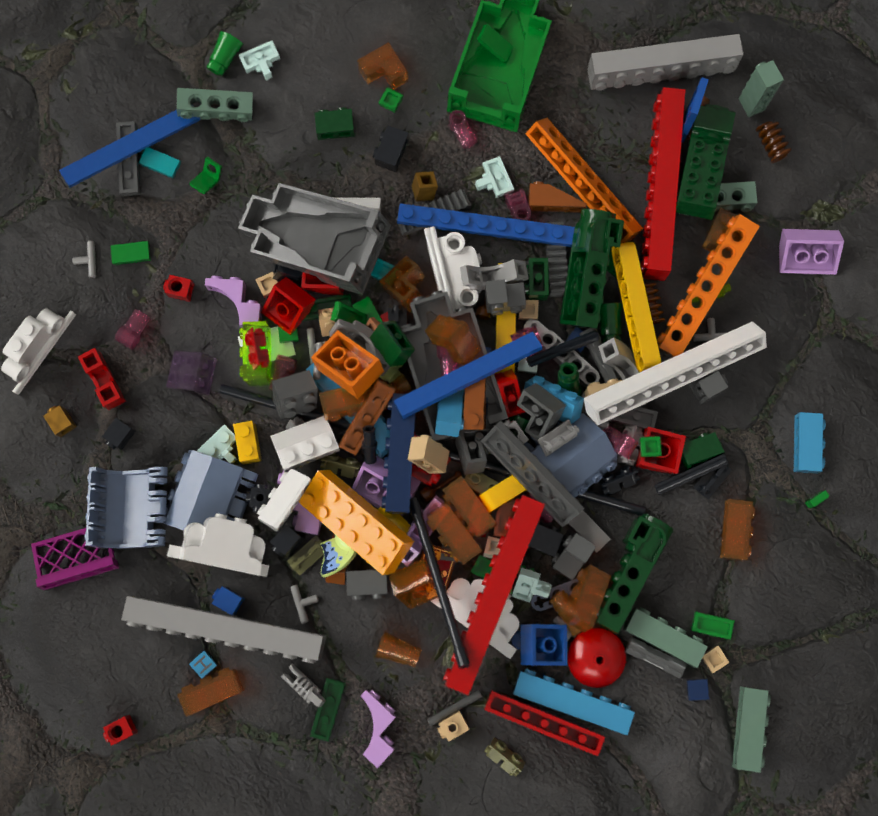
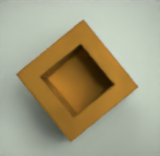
M434 172L415 173L412 190L416 202L434 200L438 188Z
M60 405L51 407L47 410V414L43 416L54 434L59 437L64 436L77 427L67 410Z

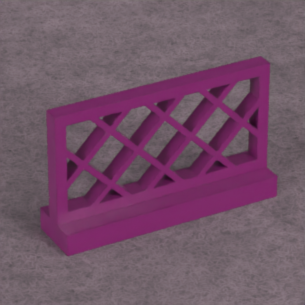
M86 528L32 543L37 573L36 585L42 590H47L118 569V561L115 559L113 548H108L109 556L100 558L97 554L101 548H96L91 553L85 549L87 547L85 546L86 541L82 547L75 544L74 542L79 535H85ZM65 540L69 543L64 551L57 550L56 546L59 541ZM46 545L50 549L43 558L39 556L38 547ZM72 545L80 548L74 559L66 555ZM54 550L61 554L55 564L48 561ZM83 551H85L91 557L86 563L82 564L78 562V559ZM64 557L72 560L70 566L66 569L59 567ZM46 562L54 566L49 574H42V568Z

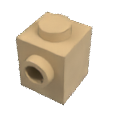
M334 307L318 310L322 337L330 336L329 331L336 323L331 320Z
M460 711L440 721V727L437 728L442 739L447 738L448 742L469 730Z

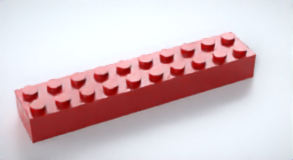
M663 87L661 93L657 94L656 101H654L653 113H655V119L652 121L654 134L650 141V148L653 149L652 154L649 156L651 170L647 176V183H650L646 191L648 205L645 207L644 218L647 221L643 227V236L646 238L645 242L642 243L641 254L644 257L640 263L643 279L665 281L671 272L686 89Z
M524 495L520 499L517 498L511 510L515 512L513 518L509 517L504 527L507 533L505 536L500 537L496 547L500 549L498 555L494 554L489 564L492 570L490 574H485L481 584L485 586L483 592H478L474 604H477L475 612L470 611L466 621L470 623L467 631L463 630L461 633L462 642L466 648L471 666L459 669L455 654L453 653L451 661L454 662L451 669L447 668L443 678L446 681L445 686L469 695L545 506L544 503Z

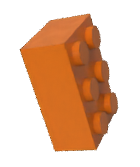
M338 330L311 356L317 370L357 399L385 372L377 357Z

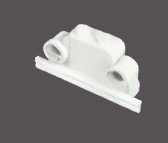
M435 226L425 228L427 249L437 290L447 291L454 313L462 307L474 308L478 301V293L482 290H470L468 286H463L460 267L464 265L480 267L479 265L482 264L480 253L476 254V250L473 247L465 246V239L458 232H451L447 236L438 238Z
M45 308L36 319L31 315L24 319L3 349V354L8 356V358L3 363L1 371L18 383L12 392L17 395L21 393L76 316L74 312L70 310L64 319L62 316Z
M216 513L215 517L207 518L203 525L195 522L188 524L183 532L184 540L182 547L169 545L167 552L168 557L267 577L269 565L262 564L265 542L262 538L253 535V527L246 524L247 520L235 518L234 521L227 520V515Z
M458 578L451 583L447 590L455 619L467 628L470 624L466 622L470 611L475 612L477 604H474L478 592L482 593L485 587L481 585L482 579H476L470 585L466 579ZM434 589L427 599L441 608L436 590ZM510 594L489 643L509 659H511L517 649L508 642L519 628L517 616L510 613L513 608Z

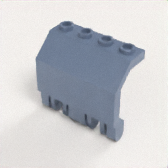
M581 413L580 418L572 423V426L576 425L578 427V435L547 457L538 441L530 436L531 440L537 447L534 448L528 442L524 443V446L538 458L539 462L546 469L550 470L552 475L565 486L566 490L574 498L579 494H584L589 486L593 483H598L603 475L607 472H612L617 466V453L606 433L584 413Z
M189 450L188 453L185 452L181 460L183 467L181 471H177L174 479L176 485L174 489L170 490L167 497L169 503L166 508V515L160 516L166 517V522L163 523L184 531L188 524L195 522L203 525L207 518L215 517L216 513L227 515V520H235L229 517L228 514L242 519L248 503L234 497L246 499L247 494L240 493L237 489L239 484L250 489L254 487L255 484L244 481L242 478L256 482L259 474L193 450Z
M89 467L85 546L113 549L165 546V537L159 535H165L166 530H153L154 523L166 522V517H154L166 515L167 498L162 497L167 496V491H155V485L167 483V478L160 477H167L168 468L151 467L145 470L114 471L99 467Z

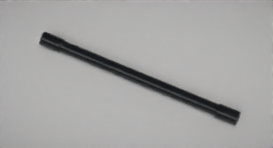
M414 497L410 499V512L416 524L453 644L459 669H465L471 666L469 657L462 642L423 517L419 498Z

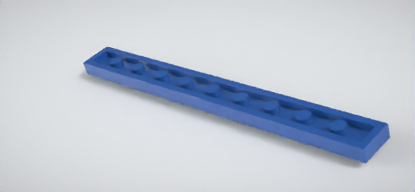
M401 203L397 218V224L426 228L435 226V229L566 247H572L575 227Z

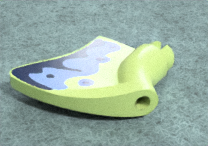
M336 534L334 538L321 543L324 554L321 568L322 577H328L339 572L357 554Z

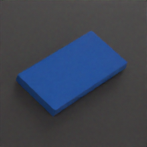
M700 79L686 109L683 119L682 143H684L698 115L709 79Z

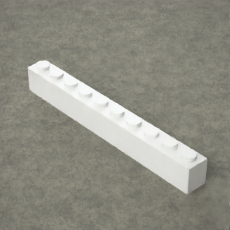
M754 322L745 324L585 397L586 413L597 425H600L767 348L766 332Z

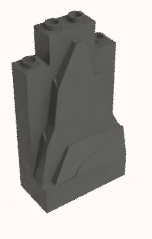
M279 183L273 192L272 200L252 194L251 199L246 205L245 213L239 221L238 229L245 236L255 238L251 244L250 252L257 259L314 275L322 282L363 295L391 225L379 210Z
M442 290L433 292L427 298H424V296L416 297L413 299V302H410L416 325L406 324L401 327V330L415 348L407 362L416 389L487 354L473 307L469 309L467 306L462 307L454 313L447 291L442 292ZM492 374L486 377V397H488L486 426L496 425L499 421L503 423L508 419L495 375ZM436 402L422 409L430 436L434 441L441 443L456 437L435 434L438 404Z

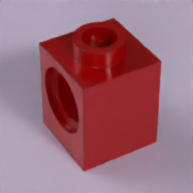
M169 274L168 280L166 279L164 282L163 290L170 298L190 302L195 284L191 279ZM181 284V290L174 291L175 286Z
M130 715L124 716L103 727L105 731L103 732L104 738L111 746L138 733ZM116 726L122 728L123 733L121 736L116 735Z

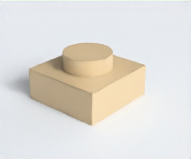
M273 272L255 279L264 298L269 296L273 286L278 283L277 280L272 279Z
M526 300V308L519 313V320H538L539 300Z
M718 645L704 653L702 658L711 673L730 663Z

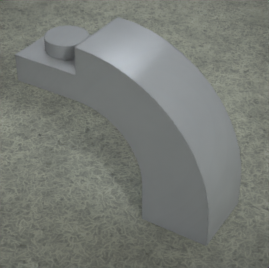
M513 259L490 267L469 265L460 267L463 286H468L470 290H485L486 281L505 279L506 284H513L529 279L526 262Z
M338 319L329 331L330 337L338 330L373 354L381 362L385 371L381 375L383 376L390 366L385 362V359L370 339L374 331L359 321L355 320L353 323Z
M612 338L598 346L603 363L613 367L622 380L640 373L636 367L633 352L622 341Z

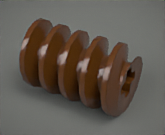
M769 121L758 126L756 132H760L758 136L760 139H763L761 141L762 145H766L764 149L766 152H769L768 157L773 158L771 163H776L788 156L792 149H785L789 142H782L786 136H779L782 128H775L779 125V122Z
M657 283L645 284L653 325L665 321V318H659L664 313V311L658 310L662 304L656 303L661 297L654 295L659 292V289H653V286L657 285Z

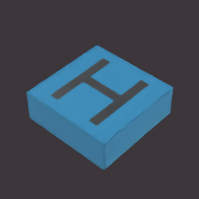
M204 650L189 665L203 679L217 666V663Z

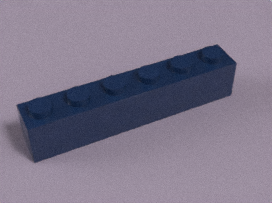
M394 393L392 399L388 402V410H392L391 418H387L386 429L390 430V437H386L385 449H389V457H385L384 469H388V475L383 476V488H387L386 496H382L381 508H385V513L409 514L412 462L407 459L411 439L414 437L415 413L404 419L402 418L394 404V400L406 394Z

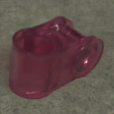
M523 188L512 194H504L507 207L513 219L530 221L531 210ZM524 213L527 217L520 218L518 214Z

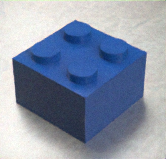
M521 625V665L567 666V625Z

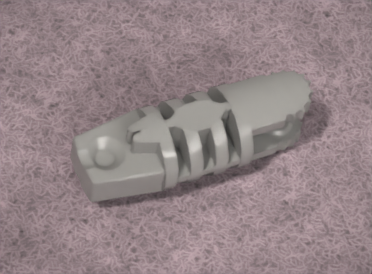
M292 663L289 669L298 678L294 681L288 674L283 673L282 679L309 704L312 702L317 707H322L326 700L319 693L321 690Z

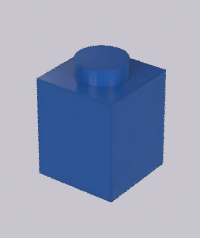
M222 586L214 592L212 604L230 615H236L245 598Z

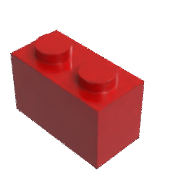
M510 369L494 374L507 416L511 417L524 413L525 411L516 405L521 392L513 370Z

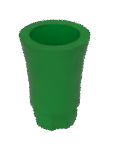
M220 31L206 68L210 72L222 77L236 53L243 46V43L236 37Z

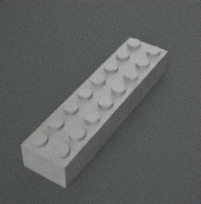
M740 34L591 53L587 69L591 90L596 89L600 91L607 87L621 88L630 84L638 86L645 82L658 83L661 80L668 79L669 81H675L683 77L691 79L698 75L712 76L721 72L728 74L736 70L743 56Z

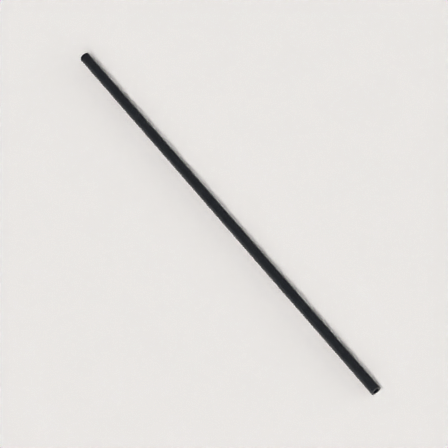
M224 384L220 387L219 393L276 409L272 398ZM314 410L308 413L296 414L310 420L325 415L331 426L345 430L350 426V423L345 419ZM449 450L451 461L461 463L458 452ZM489 461L486 462L484 470L506 477L512 475L505 466ZM589 490L577 496L640 516L646 510L644 506Z

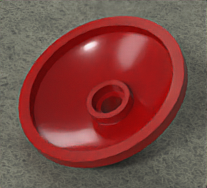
M589 628L580 632L570 643L567 652V663L570 672L580 683L593 688L605 687L615 682L622 674L626 664V651L621 640L611 631L603 628ZM598 657H602L601 663L596 662Z

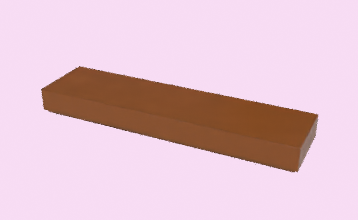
M379 379L376 381L339 442L338 446L354 455L358 453L364 441L363 427L375 425L396 390L394 387Z

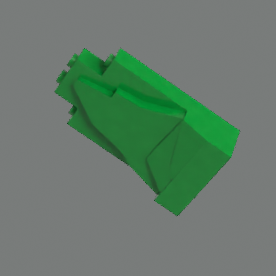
M481 0L448 92L447 112L513 132L518 131L525 103L552 20L545 17L536 16L540 0H500L499 5L491 1ZM489 24L514 46L506 62H501L477 41L484 25Z

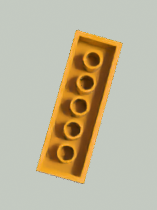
M318 470L299 500V503L382 575L394 573L415 542L331 470Z

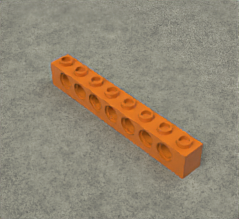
M544 118L532 125L526 132L528 138L590 209L615 213L616 219L624 221L621 243L630 242L643 230V227L548 118Z
M741 214L731 217L727 223L729 228L725 234L722 233L716 242L718 246L715 251L712 249L708 254L706 266H702L696 275L698 279L695 284H690L686 291L688 293L687 297L679 302L676 308L678 312L675 317H670L666 324L668 326L665 333L662 332L657 338L658 348L672 357L684 352L760 227ZM734 231L738 232L740 235V239L738 242L734 241L732 238V234ZM724 248L730 251L728 258H724L722 255ZM715 264L720 268L718 275L712 272V267ZM704 281L710 284V289L707 292L702 289ZM695 297L700 300V305L697 308L692 306V300ZM684 314H688L690 317V321L686 325L682 322ZM675 330L680 333V338L677 341L672 339V332Z

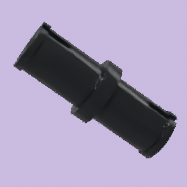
M372 425L363 427L364 441L362 442V448L364 449V462L366 464L377 462L376 449L378 443L375 440L376 429Z

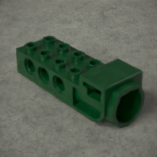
M705 104L700 106L698 115L692 125L677 197L676 213L713 219L736 112L729 111L728 108L718 105Z
M581 209L580 220L574 229L560 324L588 328L598 327L601 318L600 308L604 300L603 289L607 281L606 270L610 262V247H620L624 224L623 220L616 219L615 213L595 209Z
M643 514L633 520L622 541L626 544L625 549L629 553L624 554L619 564L622 566L611 577L610 582H612L610 588H606L602 594L601 599L603 602L601 606H596L592 616L594 619L592 622L612 633H619L653 566L656 565L674 531L672 527L648 514ZM639 526L643 527L642 535L636 539L633 538ZM629 569L634 572L633 579L628 576ZM620 586H622L625 589V595L623 597L620 596L618 593V589ZM611 604H614L616 607L614 614H611L609 611Z

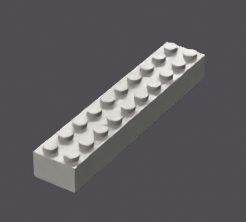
M127 596L121 619L127 621L129 626L143 627L147 625L146 629L162 631L166 629L165 633L172 635L186 633L185 637L201 639V637H205L204 641L211 643L225 641L224 645L230 647H239L240 644L244 645L245 650L258 651V649H264L263 653L269 655H278L279 652L283 653L284 658L297 659V656L303 657L302 661L308 663H316V660L322 659L326 635L133 596Z

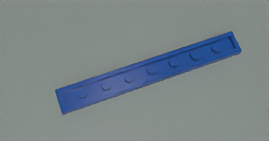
M177 110L60 169V174L69 188L201 119L200 117L184 119L181 116H177Z
M532 331L394 400V404L404 419L542 350V345Z

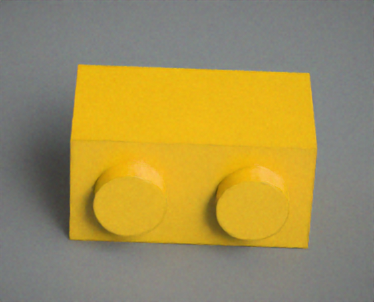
M253 421L233 424L239 462L244 465L262 461L256 424Z

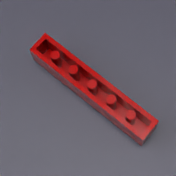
M494 690L490 691L484 710L596 756L599 755L605 736Z

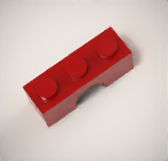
M93 348L78 356L85 373L92 379L96 387L95 392L104 408L111 410L126 402L100 351Z

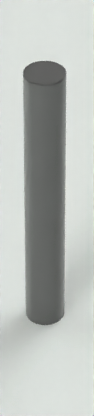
M477 690L428 718L429 725L433 726L482 698L480 691Z

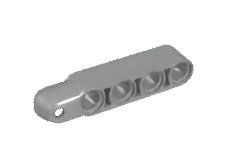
M529 319L524 324L525 332L528 334L533 331L541 343L543 351L564 343L557 334L548 330L537 320ZM550 337L553 343L545 344L543 338ZM574 350L566 353L567 356L565 357L558 356L553 358L560 366L565 362H578L581 366V369L578 370L580 384L585 388L591 384L586 381V375H592L595 378V382H598L600 379L598 371Z

